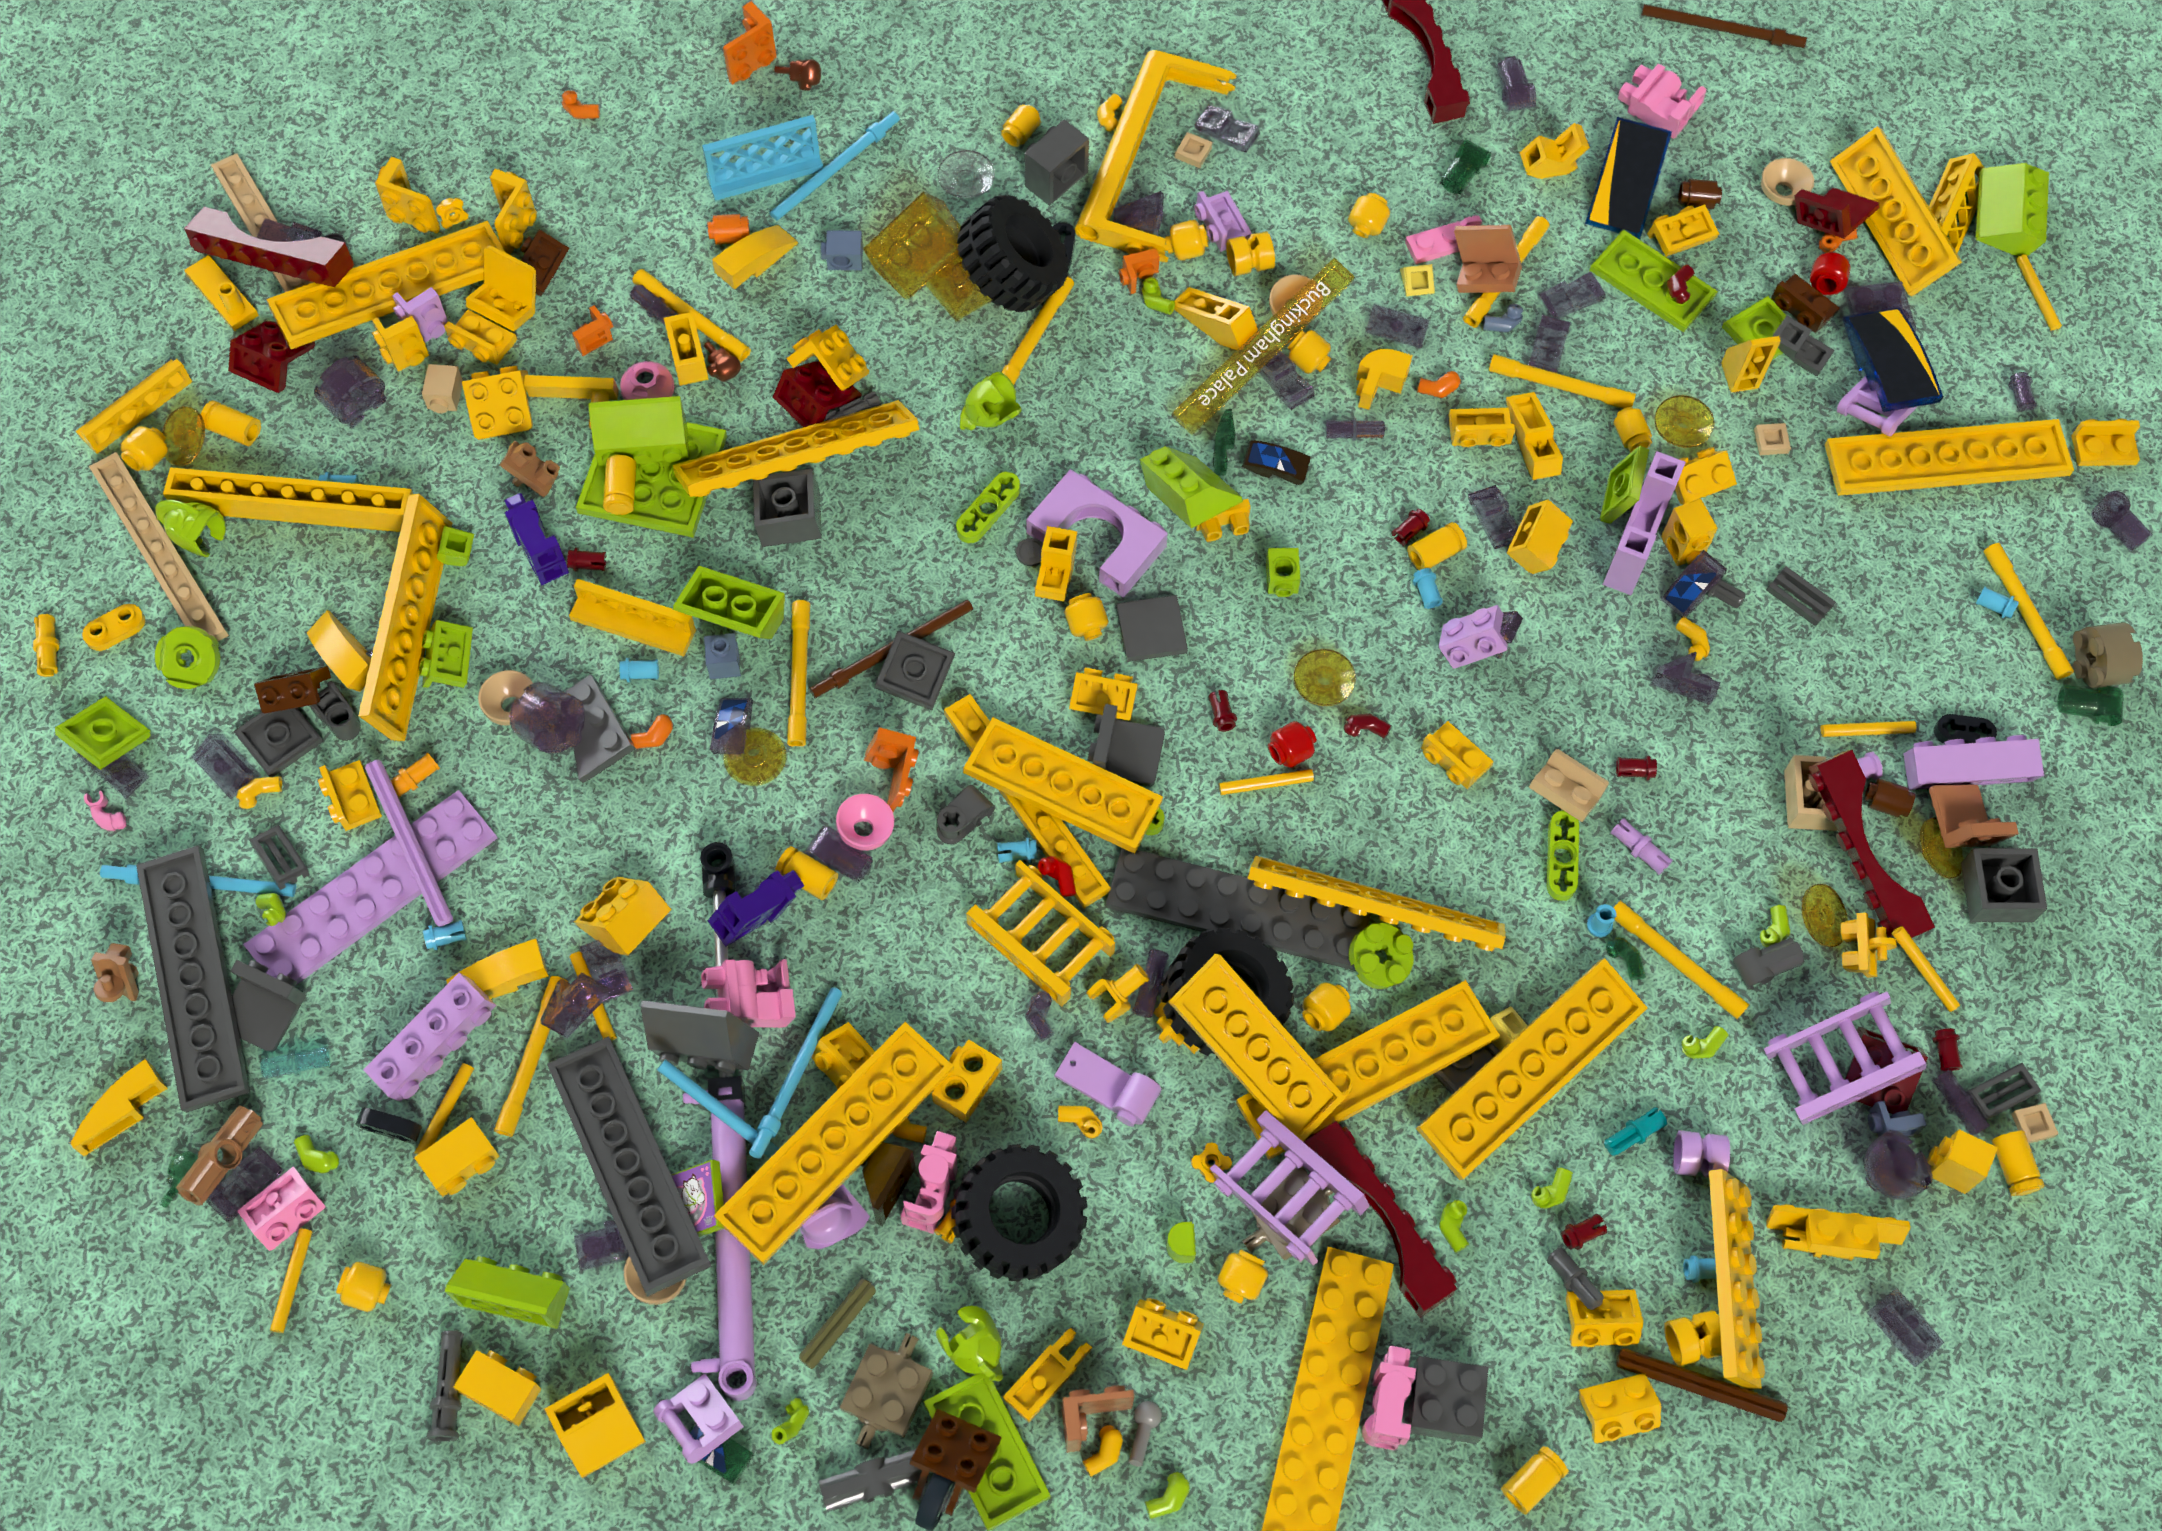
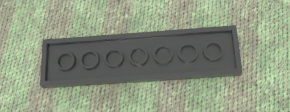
M197 845L137 864V873L180 1109L187 1113L250 1093L204 849Z
M1123 848L1120 851L1111 890L1106 901V908L1200 932L1214 930L1216 932L1218 928H1230L1233 933L1236 930L1248 932L1247 936L1251 938L1257 936L1262 939V944L1268 949L1272 947L1275 951L1356 971L1354 964L1351 965L1349 961L1350 943L1358 932L1368 926L1371 914L1367 912L1366 916L1357 915L1349 912L1348 907L1336 904L1335 907L1324 906L1317 903V898L1304 895V898H1296L1285 894L1286 889L1273 886L1271 890L1257 887L1253 884V880L1246 877L1136 850L1134 854Z
M608 1036L548 1063L547 1066L647 1297L712 1267L610 1037Z

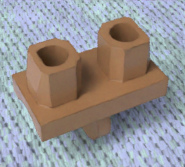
M514 441L510 444L499 466L514 476L512 484L516 487L524 483L544 498L556 480L560 466L552 460L543 462L535 456V448L529 443L519 444Z
M111 943L105 954L94 953L91 961L98 981L93 989L98 1000L115 1002L124 995L129 1000L136 1001L139 991L135 981L139 972L136 966L128 962L132 955L129 946Z

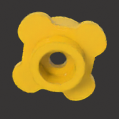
M447 198L437 206L436 213L442 219L441 225L443 228L447 229L468 219V213L463 210V201L460 198Z
M1207 1143L1205 1150L1200 1155H1195L1191 1161L1192 1167L1199 1169L1200 1173L1205 1176V1180L1209 1183H1214L1216 1180L1210 1170L1213 1165H1209V1160H1213L1215 1165L1222 1171L1229 1170L1232 1165L1231 1158L1224 1156L1218 1150V1145L1215 1143Z

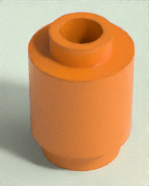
M740 214L714 215L713 222H708L709 239H715V245L734 244L750 235L748 216H741Z

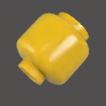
M1368 193L1357 198L1348 216V221L1356 235L1362 238H1368L1369 235H1380L1390 216L1388 203L1383 197L1374 193Z
M1196 220L1173 224L1170 227V236L1165 237L1166 245L1170 247L1168 253H1174L1180 261L1200 257L1204 254L1205 248L1209 247L1204 224L1199 225Z
M1302 330L1288 346L1290 361L1306 374L1312 373L1315 369L1321 372L1331 360L1328 356L1331 351L1330 343L1314 330H1309L1306 333Z
M139 426L122 441L120 446L121 458L130 468L136 471L152 470L167 455L166 438L157 428Z
M1091 593L1082 594L1070 599L1064 614L1072 635L1075 637L1084 636L1085 641L1102 636L1101 630L1108 625L1109 620L1099 597H1092Z
M1331 983L1318 985L1303 1000L1302 1015L1304 1020L1316 1031L1330 1032L1334 1030L1351 1013L1349 993L1341 985H1333Z
M1241 1249L1238 1254H1229L1217 1278L1218 1283L1225 1288L1223 1295L1242 1304L1244 1298L1248 1300L1257 1299L1268 1277V1271L1263 1267L1265 1261Z
M355 1262L351 1268L345 1266L336 1293L341 1294L340 1301L343 1305L370 1312L376 1307L377 1302L385 1303L391 1284L385 1282L387 1275L384 1269L363 1262Z

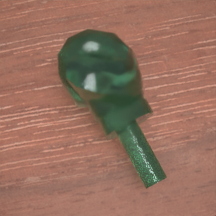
M186 1151L172 1158L168 1166V1174L170 1176L166 1179L171 1188L159 1203L161 1206L167 1208L178 1193L176 1186L196 1162L198 1154Z

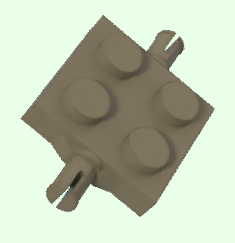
M1303 1166L1299 1169H1293L1260 1205L1275 1216L1310 1179L1307 1170ZM1328 1187L1324 1190L1319 1189L1285 1227L1299 1238L1331 1204L1328 1196L1333 1192ZM1253 1213L1259 1229L1242 1240L1247 1249L1252 1252L1262 1243L1268 1241L1275 1247L1284 1261L1289 1259L1292 1255L1285 1248L1288 1243ZM1337 1218V1219L1323 1232V1234H1324L1326 1231H1328L1329 1229H1331L1333 1226H1335L1336 1224H1338V1223L1340 1222L1339 1218Z
M905 1333L898 1352L887 1351L869 1344L840 1406L842 1411L857 1417L864 1424L857 1441H855L856 1445L868 1450L876 1430L889 1431L905 1438L934 1374L931 1369L915 1363L910 1358L919 1340L917 1337Z

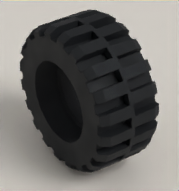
M999 195L990 198L962 223L957 239V244H959L958 255L962 257L961 264L964 271H968L971 282L980 288L979 291L984 296L990 297L991 302L997 306L1003 305L1004 309L1009 311H1031L1064 285L1069 270V259L1065 256L1067 250L1065 244H1062L1060 241L1061 236L1058 231L1053 229L1051 221L1047 217L1044 218L1038 208L1031 207L1028 201L1017 199L1016 196Z
M1218 928L1216 932L1214 930L1201 932L1199 936H1194L1186 943L1164 975L1161 1000L1163 1003H1166L1163 1008L1167 1019H1172L1171 1027L1175 1033H1181L1185 1037L1183 1041L1190 1047L1195 1045L1200 1048L1199 1052L1209 1056L1211 1053L1214 1054V1052L1168 1001L1215 953L1223 957L1282 1025L1285 1024L1291 1014L1290 1009L1294 1003V995L1291 991L1294 987L1291 977L1286 976L1288 969L1284 961L1279 962L1276 958L1278 953L1272 947L1268 949L1262 944L1263 940L1257 936L1254 938L1247 936L1248 932L1236 930L1233 933L1230 928Z
M1020 1144L1009 1145L1003 1150L998 1148L991 1151L986 1157L981 1158L962 1179L961 1185L957 1188L954 1195L956 1202L952 1207L951 1218L956 1221V1226L953 1228L955 1238L961 1239L963 1245L960 1249L964 1255L970 1254L975 1259L973 1265L979 1270L983 1268L990 1271L989 1276L997 1279L1004 1276L1008 1277L1009 1281L1015 1282L1025 1278L1028 1280L1039 1278L1066 1261L1072 1255L1073 1249L1078 1247L1082 1240L1081 1231L1086 1228L1088 1218L1083 1216V1210L1088 1207L1087 1198L1081 1197L1079 1192L1083 1185L1079 1178L1073 1180L1069 1174L1073 1168L1067 1162L1061 1165L1056 1161L1058 1155L1049 1150L1044 1154L1040 1152V1146L1031 1144L1027 1148H1022ZM1008 1182L1024 1183L1035 1189L1042 1196L1048 1209L1049 1223L1047 1230L1040 1239L1030 1244H1017L1009 1241L997 1231L990 1217L989 1202L993 1193L1001 1185Z

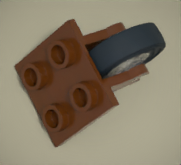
M940 1409L936 1410L909 1463L922 1470L912 1498L921 1502L915 1524L926 1530L933 1531L943 1513L950 1516L953 1515L963 1489L973 1493L976 1492L1001 1442V1436ZM934 1472V1474H933V1476H932L930 1482H928L929 1479H930L931 1473Z

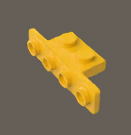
M1789 1204L1774 1205L1766 1221L1768 1229L1784 1230L1785 1227L1806 1231L1808 1251L1868 1259L1878 1258L1880 1254L1879 1242L1902 1245L1911 1229L1909 1221L1897 1220L1893 1217L1880 1218L1864 1216L1860 1213L1847 1214L1831 1212L1826 1209L1799 1208Z

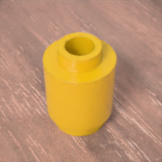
M1019 105L1003 124L1001 135L1009 145L1018 147L1020 144H1025L1040 126L1041 119L1037 109L1031 105Z
M1627 407L1617 413L1613 423L1623 446L1628 448L1630 453L1639 446L1648 448L1652 444L1650 439L1652 433L1642 411L1637 408Z

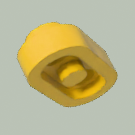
M134 604L121 605L89 622L83 629V639L93 650H106L141 631L145 625V616L140 608ZM126 615H131L127 620H123ZM102 630L100 634L94 635L96 631Z

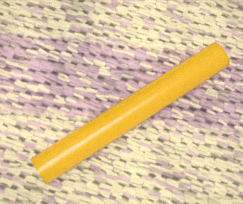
M2027 255L2019 256L2016 262L2050 330L2060 329L2062 325Z
M1915 721L1825 724L1821 725L1820 729L1822 737L1916 733L1917 726Z
M1312 769L1222 782L1219 783L1220 795L1312 782L1314 781Z
M1901 926L1895 929L1892 935L1949 1012L1956 1010L1960 1006L1959 1002L1904 927Z
M580 951L575 952L569 958L603 1039L609 1036L610 1040L613 1041L617 1038L583 954Z
M461 1064L414 1152L416 1155L435 1143L474 1070L470 1065Z
M303 1228L298 1230L270 1327L272 1332L284 1333L312 1236L311 1230Z

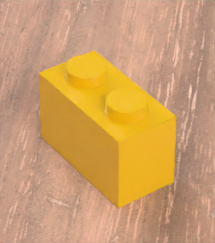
M693 312L665 317L664 322L679 385L709 380Z
M1549 499L1529 505L1506 554L1529 573L1535 574L1550 570L1558 560L1557 555L1562 544L1568 539V531L1573 520Z
M471 1117L414 1158L436 1190L444 1197L446 1194L453 1195L461 1191L467 1184L466 1180L474 1174L478 1173L480 1175L489 1171L495 1165L494 1160L500 1156Z
M1959 1129L1950 1138L1945 1136L1939 1147L1934 1146L1926 1161L1927 1164L1931 1165L1927 1176L1966 1194L1987 1177L1998 1147Z
M476 1350L453 1388L465 1397L519 1427L541 1391V1388L534 1382L537 1376L520 1366L516 1372L506 1367L505 1364L508 1360L491 1350L488 1351L487 1355Z

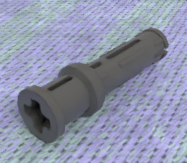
M459 1331L441 1332L436 1397L432 1398L429 1404V1408L432 1410L431 1431H428L426 1439L431 1441H457L459 1439V1433L456 1432L457 1413L462 1409V1403L457 1398L458 1391L453 1388L459 1378L462 1341L464 1333Z

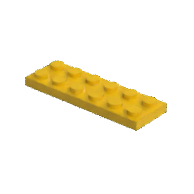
M1875 127L1830 160L1847 192L1879 202V209L1865 222L1910 296L1917 294L1962 263L1880 127Z
M994 717L990 720L963 767L964 774L1134 854L1163 801V796Z
M1215 953L1168 1001L1257 1102L1301 1141L1304 1142L1346 1098L1221 955Z
M1723 1169L1710 1170L1709 1181L1723 1375L1725 1379L1743 1388L1751 1390L1762 1389L1761 1378L1765 1376V1367L1762 1358L1759 1357L1758 1343L1762 1342V1331L1756 1320V1309L1759 1308V1295L1756 1288H1754L1753 1275L1757 1272V1264L1754 1255L1751 1254L1750 1241L1754 1239V1229L1752 1222L1748 1218V1207L1751 1206L1752 1202L1749 1188L1744 1183Z

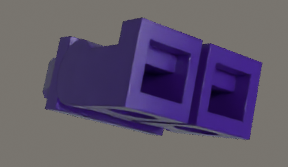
M521 493L507 498L505 504L508 511L504 512L518 547L522 546L523 552L541 586L568 574L569 570L560 545L554 535L549 538L546 537L545 529L533 500L526 502Z
M777 870L761 882L756 890L749 895L741 898L736 891L727 896L707 921L724 946L727 947L762 926L767 919L771 923L779 918L797 897L795 893L800 891L804 884L794 870L784 876Z

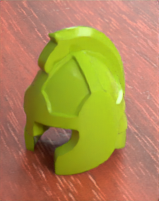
M994 372L986 376L971 389L960 415L961 430H974L976 426L986 428L997 427L1005 421L1015 418L1022 411L1021 406L1016 402V390L1013 383L1006 375L1001 372Z
M163 500L157 503L155 507L156 520H159L164 525L167 536L176 545L198 556L207 558L210 553L198 547L202 543V539L199 536L206 525L213 538L222 541L225 537L226 526L224 518L218 510L199 502L184 503L175 500Z
M972 1305L959 1309L958 1315L965 1323L971 1324L955 1335L950 1342L944 1329L939 1327L936 1330V1337L940 1346L951 1361L964 1372L985 1374L991 1381H1001L1003 1379V1372L999 1362L1001 1337L993 1319L981 1307Z

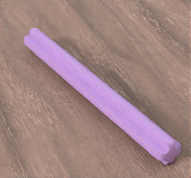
M374 760L366 764L365 769L434 922L438 927L449 924L453 920L452 914L382 761Z

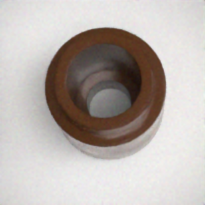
M1688 179V181H1681L1678 203L1685 204V207L1694 206L1696 208L1706 205L1707 209H1714L1715 205L1721 202L1722 187H1718V182L1715 180Z
M1878 778L1875 783H1869L1864 800L1869 801L1868 808L1897 818L1900 815L1908 817L1916 794L1910 792L1908 787Z

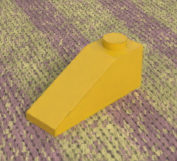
M1188 287L1174 300L1175 311L1222 346L1241 352L1260 334L1249 306Z
M1780 336L1749 340L1727 348L1721 365L1730 393L1759 389L1781 342Z

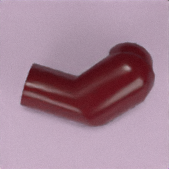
M1687 264L1682 266L1667 282L1671 298H1675L1677 304H1683L1690 298L1686 282L1694 276L1695 272Z
M1370 713L1350 715L1346 719L1347 723L1344 726V732L1356 737L1361 729H1367L1385 739L1392 725Z

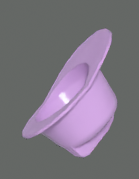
M842 1184L800 1227V1231L808 1248L823 1249L857 1233L865 1226L870 1216Z

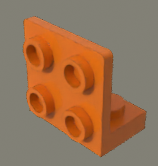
M752 1L742 6L744 14L743 25L746 32L723 47L728 79L732 85L739 80L744 81L748 79L752 72L762 66L770 65L774 58L777 57L772 22Z
M879 727L866 749L864 761L870 762L874 767L880 769L894 768L887 801L892 812H894L896 807H902L905 796L908 797L910 794L913 778H909L908 775L911 767H915L919 749L914 748L916 737Z

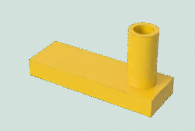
M209 255L184 270L188 278L233 331L238 330L259 316L257 310Z
M525 375L524 377L525 390L529 397L591 399V403L618 400L619 389L614 378ZM589 417V428L591 429V423H590V417Z

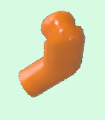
M565 91L562 94V106L572 117L576 119L600 118L599 104H582L577 100V93L575 91Z
M1454 371L1447 372L1436 381L1421 378L1417 392L1444 398L1459 387L1461 380L1458 373Z
M665 714L658 715L647 732L631 734V741L635 748H650L663 745L673 729L671 718Z

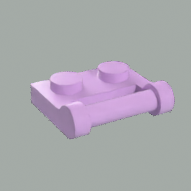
M1866 375L1841 399L1837 406V412L1844 416L1849 414L1881 429V433L1891 437L1897 427L1917 408L1919 399L1888 403L1881 382ZM1856 403H1859V404H1861V405L1864 406V407H1867V408H1869V409H1871V410H1874V411H1876V412H1878V413H1880V414H1882V415H1884V416H1886V417H1888V418H1884V417H1882V416H1880V415H1878V414H1876V413H1874V412H1871V411H1869V410H1867V409H1865V408H1863V407H1861V406H1859V405H1856Z
M705 1373L670 1400L666 1399L659 1402L653 1411L656 1418L661 1423L666 1424L683 1448L682 1455L688 1463L692 1464L704 1458L744 1427ZM684 1409L689 1412L705 1436L701 1439L694 1440L677 1416Z

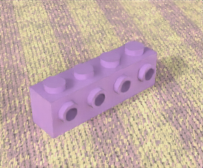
M2026 735L2007 737V741L1996 742L1995 737H1984L1976 739V743L1965 744L1964 739L1945 741V745L1934 746L1932 741H1924L1913 744L1914 747L1904 753L1909 790L1929 789L1934 785H1993L2033 782L2044 776L2039 739H2027Z
M458 973L363 1070L388 1097L400 1102L403 1099H408L418 1091L419 1084L428 1075L435 1073L441 1068L443 1059L451 1051L459 1049L466 1042L467 1035L476 1026L482 1025L491 1016L490 1011L496 1004L470 978Z

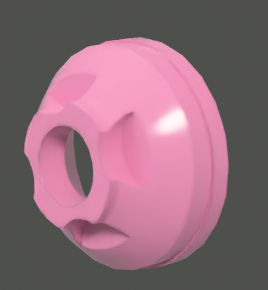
M644 361L632 365L624 372L620 383L621 394L624 400L672 397L675 387L670 371L662 364L653 361ZM643 372H649L654 377L649 383H640L637 381L638 375Z
M857 794L846 799L839 807L836 815L837 832L840 838L854 849L874 850L886 843L891 836L894 828V815L890 806L878 796ZM858 822H868L871 824L873 832L868 836H860L855 832L854 826Z

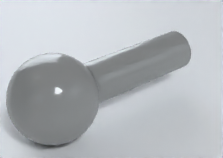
M1153 1401L1141 1402L1134 1411V1419L1138 1424L1129 1459V1463L1133 1466L1140 1467L1143 1465L1151 1430L1158 1426L1162 1419L1161 1409Z

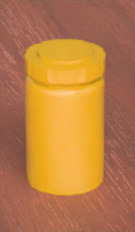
M214 400L209 401L203 407L199 421L202 428L247 447L253 444L261 431L259 419Z
M614 455L606 460L603 508L611 514L626 515L634 510L637 464L629 456Z
M1451 522L1445 527L1409 545L1407 548L1408 555L1418 570L1432 568L1457 554L1458 551L1461 552L1466 549L1467 539L1462 529L1456 523Z
M793 846L788 847L783 852L775 868V871L778 870L782 876L794 870L804 884L802 889L820 900L826 899L838 879V872L807 854L798 851Z
M2024 1131L2009 1132L1991 1140L1992 1144L1998 1147L1996 1155L2008 1186H2011L2009 1188L2011 1196L2031 1194L2045 1187L2043 1179H2039L2041 1175Z
M1543 1446L1538 1450V1454L1532 1456L1501 1487V1490L1517 1510L1527 1514L1569 1471L1563 1460L1554 1451Z

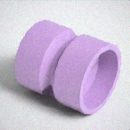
M1681 1130L1677 1132L1674 1142L1673 1168L1676 1174L1696 1176L1698 1172H1702L1704 1177L1709 1178L1710 1170L1723 1169L1728 1172L1730 1162V1141L1728 1136L1707 1133L1704 1138H1701L1698 1132Z

